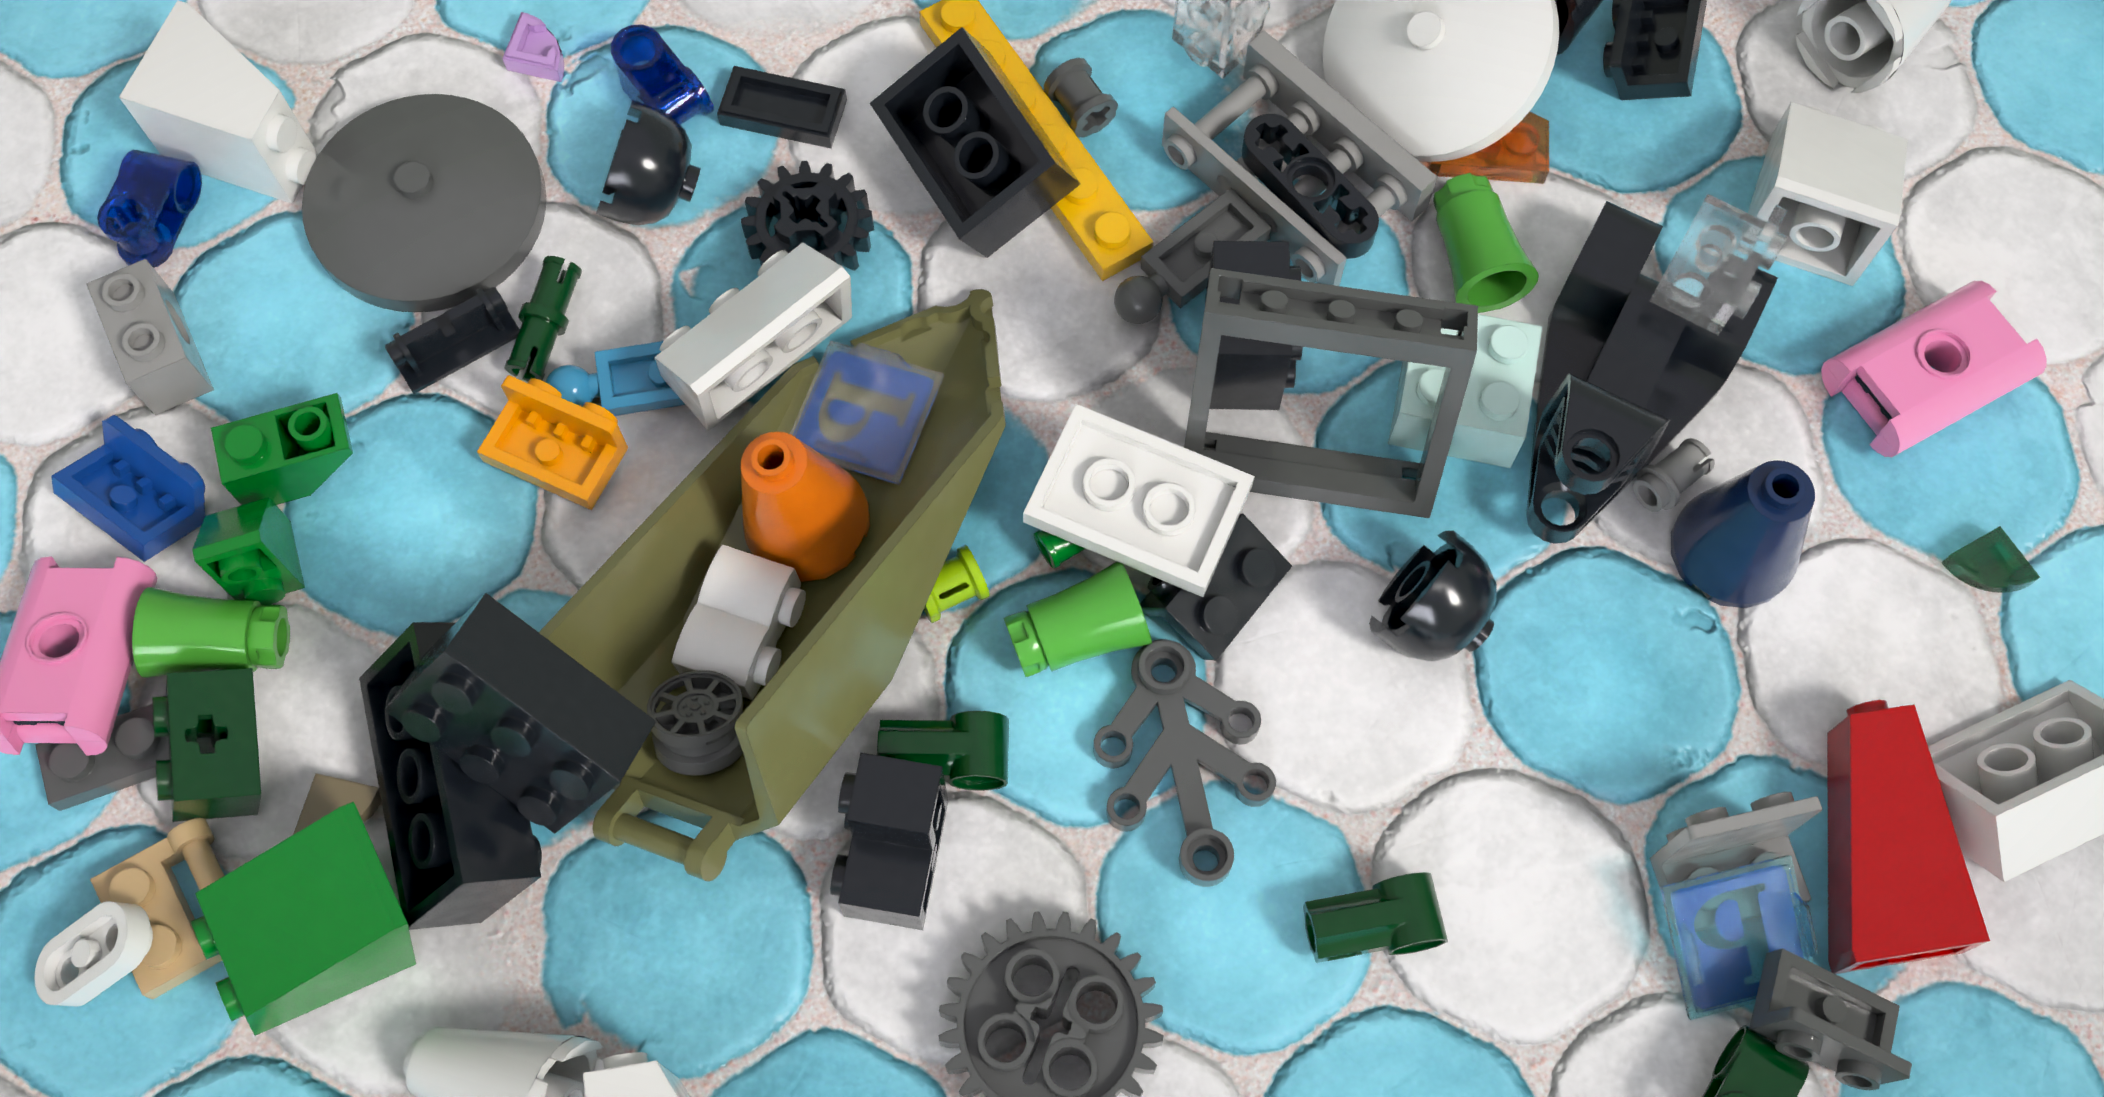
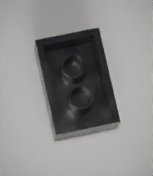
M963 27L870 102L873 110L959 240L987 258L1080 185L1074 173L994 57Z
M487 593L425 653L385 708V711L400 721L404 729L414 738L428 742L458 763L462 771L469 778L481 784H487L516 805L519 812L526 819L535 824L545 826L554 834L621 782L656 723L653 718Z

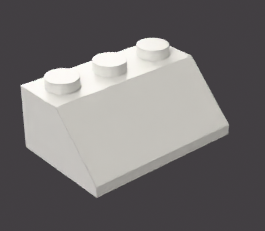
M803 242L790 253L786 250H781L762 264L757 273L759 277L741 291L738 288H732L719 296L709 308L710 315L692 329L689 326L677 329L663 341L660 346L661 353L654 357L660 375L708 431L852 318L851 278L841 265Z
M2068 680L1928 746L1962 853L2003 882L2104 834V698L2075 682Z

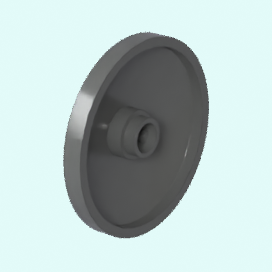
M423 94L403 97L376 106L350 121L328 141L317 156L307 177L303 192L302 217L305 233L312 250L327 273L344 290L366 303L383 309L414 313L432 312L459 305L477 295L475 290L479 288L486 291L492 287H497L516 271L524 262L539 237L546 211V187L542 170L530 143L518 127L506 116L483 103L465 97Z

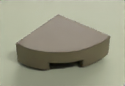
M315 773L293 835L337 808L353 801L362 821L366 822L373 816L381 804L379 788Z

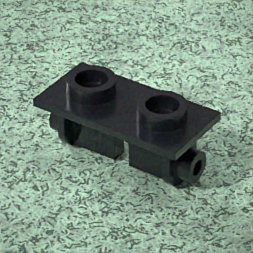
M496 287L483 291L482 288L475 290L477 295L401 336L398 332L393 335L395 340L385 345V349L413 394L517 338L520 329L509 313L508 307Z

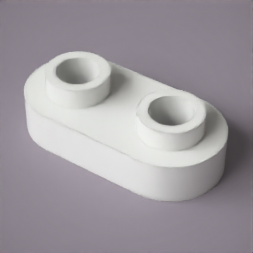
M106 901L94 907L52 938L42 949L35 968V987L40 999L49 1005L79 1007L85 1005L133 971L142 962L152 945L153 931L146 911L136 904Z

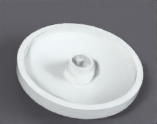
M1336 0L1324 35L1323 69L1325 81L1420 162H1441L1468 156L1488 147L1509 133L1523 120L1541 96L1550 78L1558 51L1559 18L1555 0Z

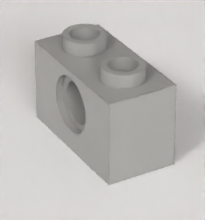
M147 259L86 283L125 383L155 415L214 390L175 294Z

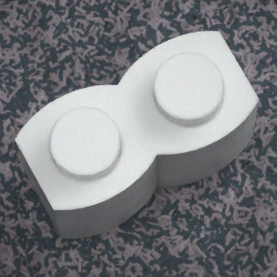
M722 544L708 569L697 604L691 611L682 629L673 654L672 664L679 674L702 670L721 673L731 678L739 686L742 697L753 700L760 686H766L778 671L781 661V650L776 648L777 641L786 626L794 627L805 604L806 593L800 589L801 581L795 568Z

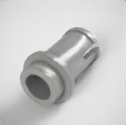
M1688 438L1655 466L1650 464L1642 467L1637 473V480L1633 483V491L1638 501L1647 509L1655 512L1675 507L1680 500V494L1703 475H1707L1713 470L1715 465L1714 459L1708 458L1702 464H1698L1711 454L1710 450L1699 440Z

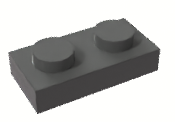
M152 704L117 716L108 747L105 752L98 755L86 756L77 743L36 744L48 805L59 811L156 777V760L169 759L168 736L154 737Z

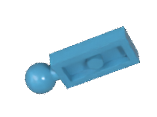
M663 341L596 351L594 353L597 373L589 374L581 367L563 365L554 369L546 379V383L556 388L562 394L561 398L583 407L585 402H592L593 398L600 397L602 407L614 416L685 405L661 377L654 358L661 353L660 346Z

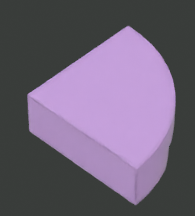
M521 12L502 58L506 69L512 72L562 82L564 58L557 39L539 18Z

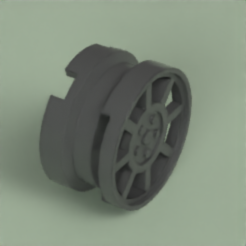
M702 670L673 676L654 690L648 700L647 714L656 721L651 730L655 753L659 761L666 768L684 775H707L727 768L741 757L743 751L735 731V723L743 713L744 708L739 686L726 675ZM685 685L686 692L678 696L669 694L672 690ZM661 701L665 702L666 704L660 712L656 713L659 703Z

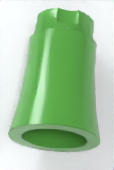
M1467 173L1447 180L1443 188L1434 193L1433 203L1437 211L1436 222L1444 241L1452 273L1455 302L1478 306V313L1505 308L1521 300L1535 287L1539 275L1521 247L1507 219L1500 197L1497 193L1493 192L1486 176H1475Z
M1117 561L1084 581L1052 596L1026 605L1028 611H1021L1003 618L1025 677L1037 674L1047 669L1048 666L1052 672L1073 663L1110 652L1152 644L1150 632L1131 580L1123 563Z
M147 587L142 592L136 606L132 631V649L136 669L143 678L167 675V673L247 668H253V672H255L258 668L280 669L284 666L285 657L289 651L290 625L287 608L283 605H261L259 601L228 600L202 597Z

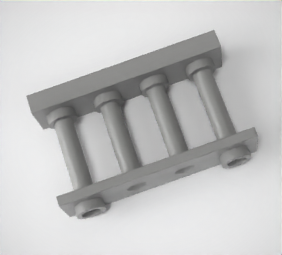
M1264 30L1248 43L1243 78L1246 81L1195 124L1189 121L1175 107L1168 110L1164 117L1162 146L1169 159L1177 167L1183 170L1189 169L1218 196L1232 188L1271 227L1269 238L1271 242H1289L1293 266H1300L1301 276L1304 279L1313 283L1339 286L1347 257L1255 178L1256 175L1244 163L1242 156L1235 161L1212 140L1258 100L1269 99L1288 115L1287 119L1304 135L1312 136L1331 152L1326 158L1342 174L1346 171L1354 172L1374 189L1366 199L1375 207L1379 218L1387 210L1393 209L1400 211L1411 222L1428 208L1438 176ZM1261 139L1259 148L1263 150L1271 146L1279 152L1281 143L1277 140L1274 143L1268 144ZM1305 175L1294 185L1298 193L1308 197L1318 196L1326 189L1323 181L1313 175ZM1340 220L1338 230L1343 233L1346 230L1352 229L1359 234L1361 224L1354 222L1351 225H1346Z

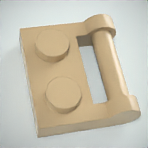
M195 818L179 824L163 840L90 879L101 903L111 901L136 904L146 911L153 931L152 945L142 962L132 973L142 995L152 1000L222 961L220 954L206 960L191 924V921L195 918L171 868L186 860L199 890L225 876L210 846L215 838L204 818Z

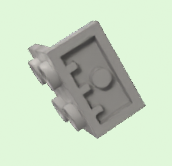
M1781 792L1760 798L1750 804L1752 811L1733 816L1728 815L1726 807L1708 809L1685 819L1687 827L1667 834L1668 843L1650 857V861L1675 934L1679 935L1671 900L1674 891L1772 865H1777L1784 871L1791 908L1802 906L1812 900L1788 835L1823 810L1818 796L1794 801L1791 792ZM1758 882L1726 890L1707 898L1699 905L1693 915V931L1714 927V910L1717 904L1724 899H1732L1736 902L1739 920L1760 916L1755 894L1763 889V883Z

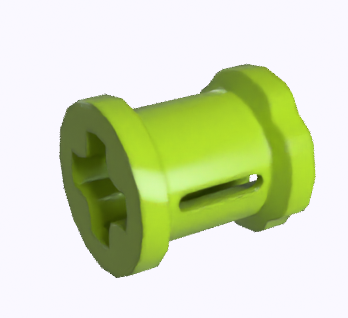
M966 544L957 548V556L945 561L924 607V612L931 623L940 620L941 612L976 596L978 599L984 600L990 597L983 574Z

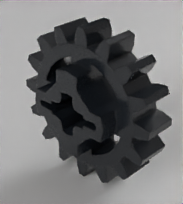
M801 161L798 174L791 175L784 166H780L777 168L778 182L773 184L762 178L757 182L761 198L746 197L745 206L748 216L741 219L751 259H759L762 266L775 253L781 250H786L790 253L803 242L839 265H844L854 271L859 267L856 251H870L869 232L874 230L872 210H868L867 193L865 189L855 191L854 179L850 173L836 180L832 164L826 163L819 173H811L808 161ZM844 212L848 219L845 230L842 233L838 226L841 224L840 215ZM773 217H776L778 222L774 225L775 235L771 237L769 227Z

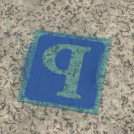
M1791 855L1660 886L1686 1012L1690 1020L1755 1004L1766 953L1783 948L1814 963L1813 956L1819 954L1810 907L1800 897Z

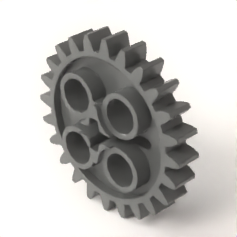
M1034 912L1031 932L1022 933L1018 925L1010 918L1006 920L1007 941L1000 944L993 936L985 932L981 935L983 947L987 954L983 959L966 952L961 955L964 967L971 974L969 979L948 977L946 982L948 989L960 997V1002L948 1003L939 1007L940 1016L948 1021L957 1023V1028L938 1035L940 1046L960 1048L961 1053L951 1058L945 1064L948 1074L969 1073L970 1077L959 1090L961 1097H974L981 1092L985 1097H1117L1120 1092L1128 1097H1141L1144 1091L1132 1075L1134 1072L1154 1074L1157 1064L1141 1052L1143 1048L1162 1046L1164 1035L1145 1028V1023L1160 1018L1163 1014V1006L1154 1003H1143L1142 998L1154 989L1156 981L1154 977L1134 980L1132 973L1138 967L1141 955L1137 952L1119 959L1115 955L1121 939L1119 933H1114L1101 944L1094 940L1096 920L1092 918L1084 925L1080 933L1071 932L1068 912H1062L1056 929H1046L1041 913ZM1032 964L1043 967L1052 977V984L1048 990L1041 995L1033 997L1022 994L1013 984L1017 971L1024 966ZM1069 969H1075L1078 971L1079 976L1067 999L1062 1018V1026L1069 1032L1067 1035L1056 1032L1052 1036L1036 1081L1030 1085L1026 1084L1023 1081V1076L1040 1040V1025L1034 1019L1036 1017L1047 1019L1050 1016L1065 973ZM1095 990L1110 996L1116 1008L1112 1018L1098 1024L1088 1022L1082 1018L1076 1006L1081 996ZM998 1029H1014L1024 1038L1026 1042L1025 1049L1015 1060L1009 1062L997 1061L986 1051L987 1040ZM1061 1056H1078L1089 1067L1090 1077L1080 1088L1073 1090L1062 1089L1052 1080L1050 1068L1054 1061Z

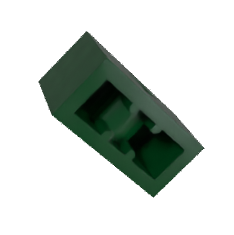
M253 668L167 673L166 696L152 697L154 737L168 736L169 748L168 760H156L157 801L171 800L172 822L188 821L195 818L213 819L258 815L261 800V781ZM211 737L214 753L200 754L197 738Z

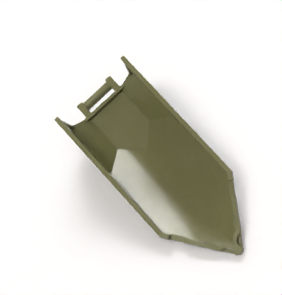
M984 289L972 290L968 298L962 303L948 307L935 305L850 341L853 353L849 354V356L930 379L933 383V389L901 467L896 473H883L822 454L849 472L860 484L869 506L870 527L867 536L865 537L864 535L854 552L856 556L847 567L825 579L801 582L800 589L806 593L805 604L794 627L786 626L777 641L776 648L781 650V661L778 671L766 686H760L753 700L742 697L743 713L735 723V731L743 751L741 757L727 768L715 773L697 776L679 774L666 768L657 758L651 731L623 779L613 788L615 791L597 811L593 821V834L596 839L613 846L628 843L683 864L685 871L691 876L704 881L714 880L721 873L726 862L727 851L736 840L778 826L890 684L1006 426L1000 392L1002 384L996 326L992 313L994 305L989 291ZM814 356L793 364L539 633L647 714L648 700L654 690L664 681L679 674L672 664L673 654L682 629L691 611L697 604L701 587L716 553L723 544L752 554L746 543L743 531L741 458L746 447L755 438L769 432H785L797 438L828 364L819 366ZM836 374L820 413V429L827 441L833 444H846L853 441L866 429L875 412L897 418L899 420L898 428L903 429L917 398L916 396L911 395L906 402L843 384V375ZM839 401L865 409L866 416L860 424L853 427H844L836 424L831 419L829 408L832 403ZM685 685L672 690L669 694L678 696L686 692ZM661 701L659 703L656 713L660 712L666 704L665 702ZM646 807L703 829L694 839L636 816Z

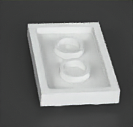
M1075 404L1023 512V523L1204 597L1252 488L1255 476Z

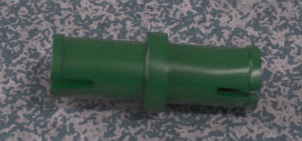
M546 256L544 258L543 268L530 302L522 304L518 318L522 325L509 360L506 361L504 367L513 376L517 377L520 369L524 370L527 365L522 379L529 381L531 378H536L543 381L544 371L557 335L565 334L569 323L565 313L577 280L580 279L582 274L581 268L575 263L570 262L567 270L561 271L565 261L564 258L557 256Z

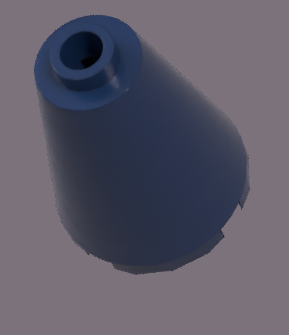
M1780 460L1768 461L1694 497L1682 509L1671 531V556L1680 577L1690 587L1694 584L1700 590L1710 595L1708 600L1720 606L1749 608L1769 602L1788 586L1798 568L1815 501V489L1809 476L1800 467L1790 462Z

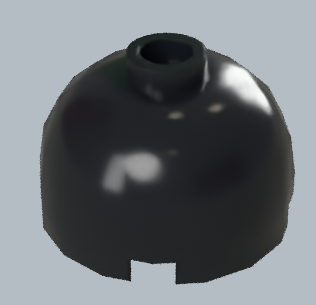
M632 100L627 115L638 118V121L636 123L627 119L624 129L621 131L602 193L607 195L614 193L611 204L600 201L596 214L627 224H653L669 216L678 199L691 201L701 168L690 164L692 144L686 130L672 116L655 107Z
M1444 531L1437 535L1446 544L1438 548L1434 553L1423 545L1396 573L1378 600L1384 606L1390 605L1383 616L1382 623L1374 616H1371L1369 622L1371 632L1391 648L1407 657L1425 661H1438L1450 658L1464 648L1472 652L1485 642L1493 630L1494 621L1490 619L1496 603L1497 584L1487 561L1474 546L1455 531Z

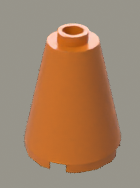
M785 432L765 433L755 438L746 447L741 458L742 512L744 536L751 553L795 568L801 582L825 579L847 567L856 556L854 552L864 535L865 537L867 536L870 527L868 501L857 480L842 467L795 436Z

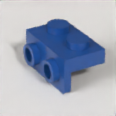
M112 415L102 421L104 445L51 476L53 493L143 562H146L202 525L205 518V484L195 468L188 463L178 462L163 451L147 432L139 428L134 429L118 416Z

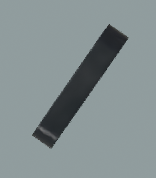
M1263 114L1251 120L1245 129L1242 145V158L1246 166L1275 196L1339 250L1347 259L1357 258L1367 253L1374 243L1379 225V216L1375 207L1290 120L1277 114ZM1260 139H1263L1268 144L1278 140L1281 143L1280 151L1278 152L1271 146L1263 150L1260 149ZM1284 161L1287 164L1285 170L1281 172L1282 164ZM1313 175L1323 181L1326 190L1321 195L1308 197L1298 193L1292 182L1299 176ZM1334 200H1338L1336 210L1331 207ZM1340 220L1346 225H1351L1354 222L1361 224L1359 234L1352 229L1346 230L1343 233L1339 231Z

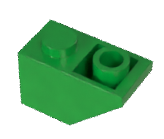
M338 393L211 428L221 484L241 505L268 497L276 505L311 496L353 454L343 404Z
M270 497L205 516L192 549L194 561L235 600L259 601L261 605H271L281 601L286 593L305 588L291 521Z

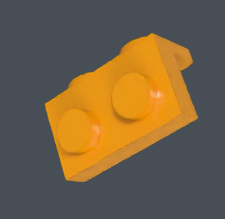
M507 375L501 388L508 398V402L477 451L481 460L486 464L592 510L628 449L617 424V418L597 404L585 402L583 407L561 398L562 394L556 388L542 380L531 378L526 383Z

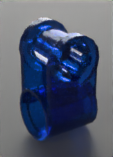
M642 24L630 25L621 29L614 36L611 42V55L620 85L631 100L665 112L672 116L680 125L699 113L707 116L714 111L713 103L701 81L690 68L683 65L661 38L660 34L652 27ZM640 61H649L646 64L634 66L635 63Z
M133 149L125 155L121 162L118 176L105 202L99 209L97 220L103 233L109 239L117 242L118 253L128 266L147 259L151 266L155 268L166 262L171 256L187 217L195 208L201 194L202 174L199 166L193 161Z

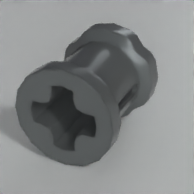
M1074 58L1062 63L1052 71L1044 83V92L1050 100L1059 101L1071 118L1070 127L1077 137H1087L1102 130L1115 117L1118 103L1112 95L1103 94L1091 78L1092 68L1084 58Z

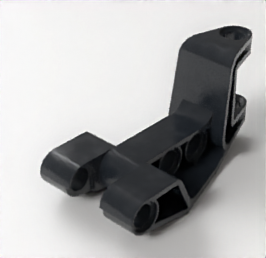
M1606 201L1548 317L1536 406L1526 510L1528 526L1537 537L1553 544L1566 543L1574 539L1637 477L1640 469L1645 465H1649L1718 394L1745 350L1778 277L1719 252L1703 288L1695 299L1640 274L1663 226ZM1548 498L1564 499L1574 509V522L1568 525L1551 523L1542 513V502Z

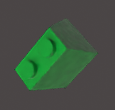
M354 801L337 808L195 893L204 916L191 921L206 960L220 954L229 976L215 982L231 1022L245 1016L255 1036L416 965L408 923Z

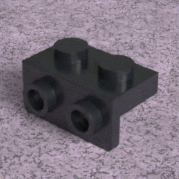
M1613 0L1612 21L1615 34L1613 42L1605 44L1603 66L1606 77H1613L1621 100L1689 97L1692 95L1707 0Z
M1242 513L1238 517L1204 597L1152 576L1147 586L1150 592L1141 601L1140 606L1147 616L1163 617L1204 660L1217 661L1291 569L1292 565Z

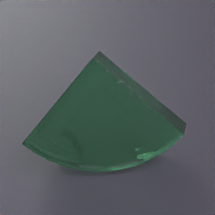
M2001 526L1950 554L1941 562L1959 580L1972 587L1989 592L2005 593L2018 591L2032 585L2040 578Z

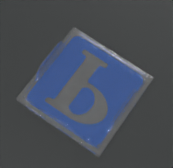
M830 340L789 434L795 436L842 468L900 485L943 381L944 373L907 363L897 353L863 343H858L855 348Z

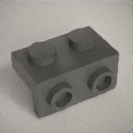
M1783 948L1766 953L1749 1030L1776 1042L1775 1048L1783 1055L1802 1061H1815L1835 1071V1077L1838 1081L1853 1088L1877 1090L1880 1088V1084L1910 1078L1912 1063L1891 1053L1899 1005Z

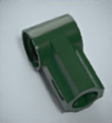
M966 711L952 715L950 720H880L877 740L878 756L942 766L945 781L959 789L975 791L995 790L1003 788L1008 784L1009 719L1007 716L990 711Z
M1420 872L1396 876L1376 883L1372 886V890L1305 902L1303 905L1305 929L1315 962L1332 961L1388 950L1389 955L1410 954L1447 943L1448 939L1431 873Z

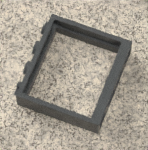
M1211 268L1184 448L1255 476L1250 492L1430 518L1477 353L1478 306ZM1220 297L1240 299L1239 304L1220 302ZM1441 328L1457 330V334H1442ZM1221 335L1446 367L1420 463L1206 432ZM1203 447L1214 448L1215 451L1203 449ZM1402 476L1416 478V480L1404 479Z

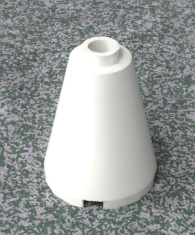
M1803 0L1799 5L1797 16L1802 14V31L1796 34L1797 47L1807 67L1823 83L1833 88L1841 84L1854 88L1851 93H1863L1880 86L1893 76L1952 0Z
M435 1027L411 1044L404 1058L403 1072L406 1076L407 1089L415 1097H585L583 1073L604 1069L603 1058L598 1057L596 1050L604 1047L599 1041L584 1036Z

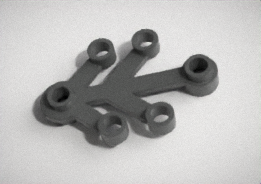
M1167 639L1154 640L1152 644L1141 647L1136 653L1131 668V677L1136 689L1111 725L1102 727L1095 735L1093 745L1094 756L1106 768L1115 769L1124 766L1132 755V737L1156 705L1158 706L1163 731L1126 785L1115 790L1110 795L1107 801L1106 815L1109 823L1120 831L1137 829L1145 819L1146 802L1171 767L1186 832V838L1182 843L1179 854V866L1185 878L1191 883L1202 887H1210L1221 883L1228 876L1234 861V849L1225 834L1213 829L1198 763L1234 785L1238 799L1251 807L1262 806L1271 799L1276 787V778L1268 766L1262 763L1246 761L1190 725L1184 701L1219 720L1223 736L1229 742L1239 745L1247 744L1257 736L1261 725L1259 710L1250 702L1233 700L1197 677L1194 658L1183 645ZM1158 665H1167L1173 669L1175 677L1169 682H1159L1152 676L1151 671ZM1234 714H1244L1250 718L1253 727L1245 732L1236 731L1231 727L1229 718ZM1116 737L1124 743L1126 748L1121 754L1110 756L1102 750L1101 743L1107 738ZM1250 775L1260 776L1265 780L1267 790L1261 794H1252L1245 789L1243 780ZM1128 799L1136 803L1139 812L1131 819H1123L1115 813V804L1120 800ZM1202 850L1210 851L1216 856L1218 865L1211 871H1202L1195 866L1193 856Z

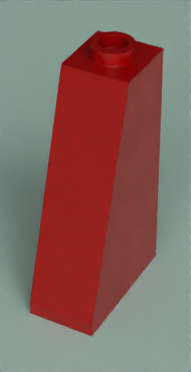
M1874 700L1850 707L1846 710L1848 716L1827 733L1828 962L1831 972L1840 974L1957 955L1989 942V935L1915 704L1889 708L1886 700Z

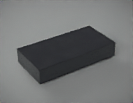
M734 66L717 116L722 126L832 148L847 102L846 91L843 88Z

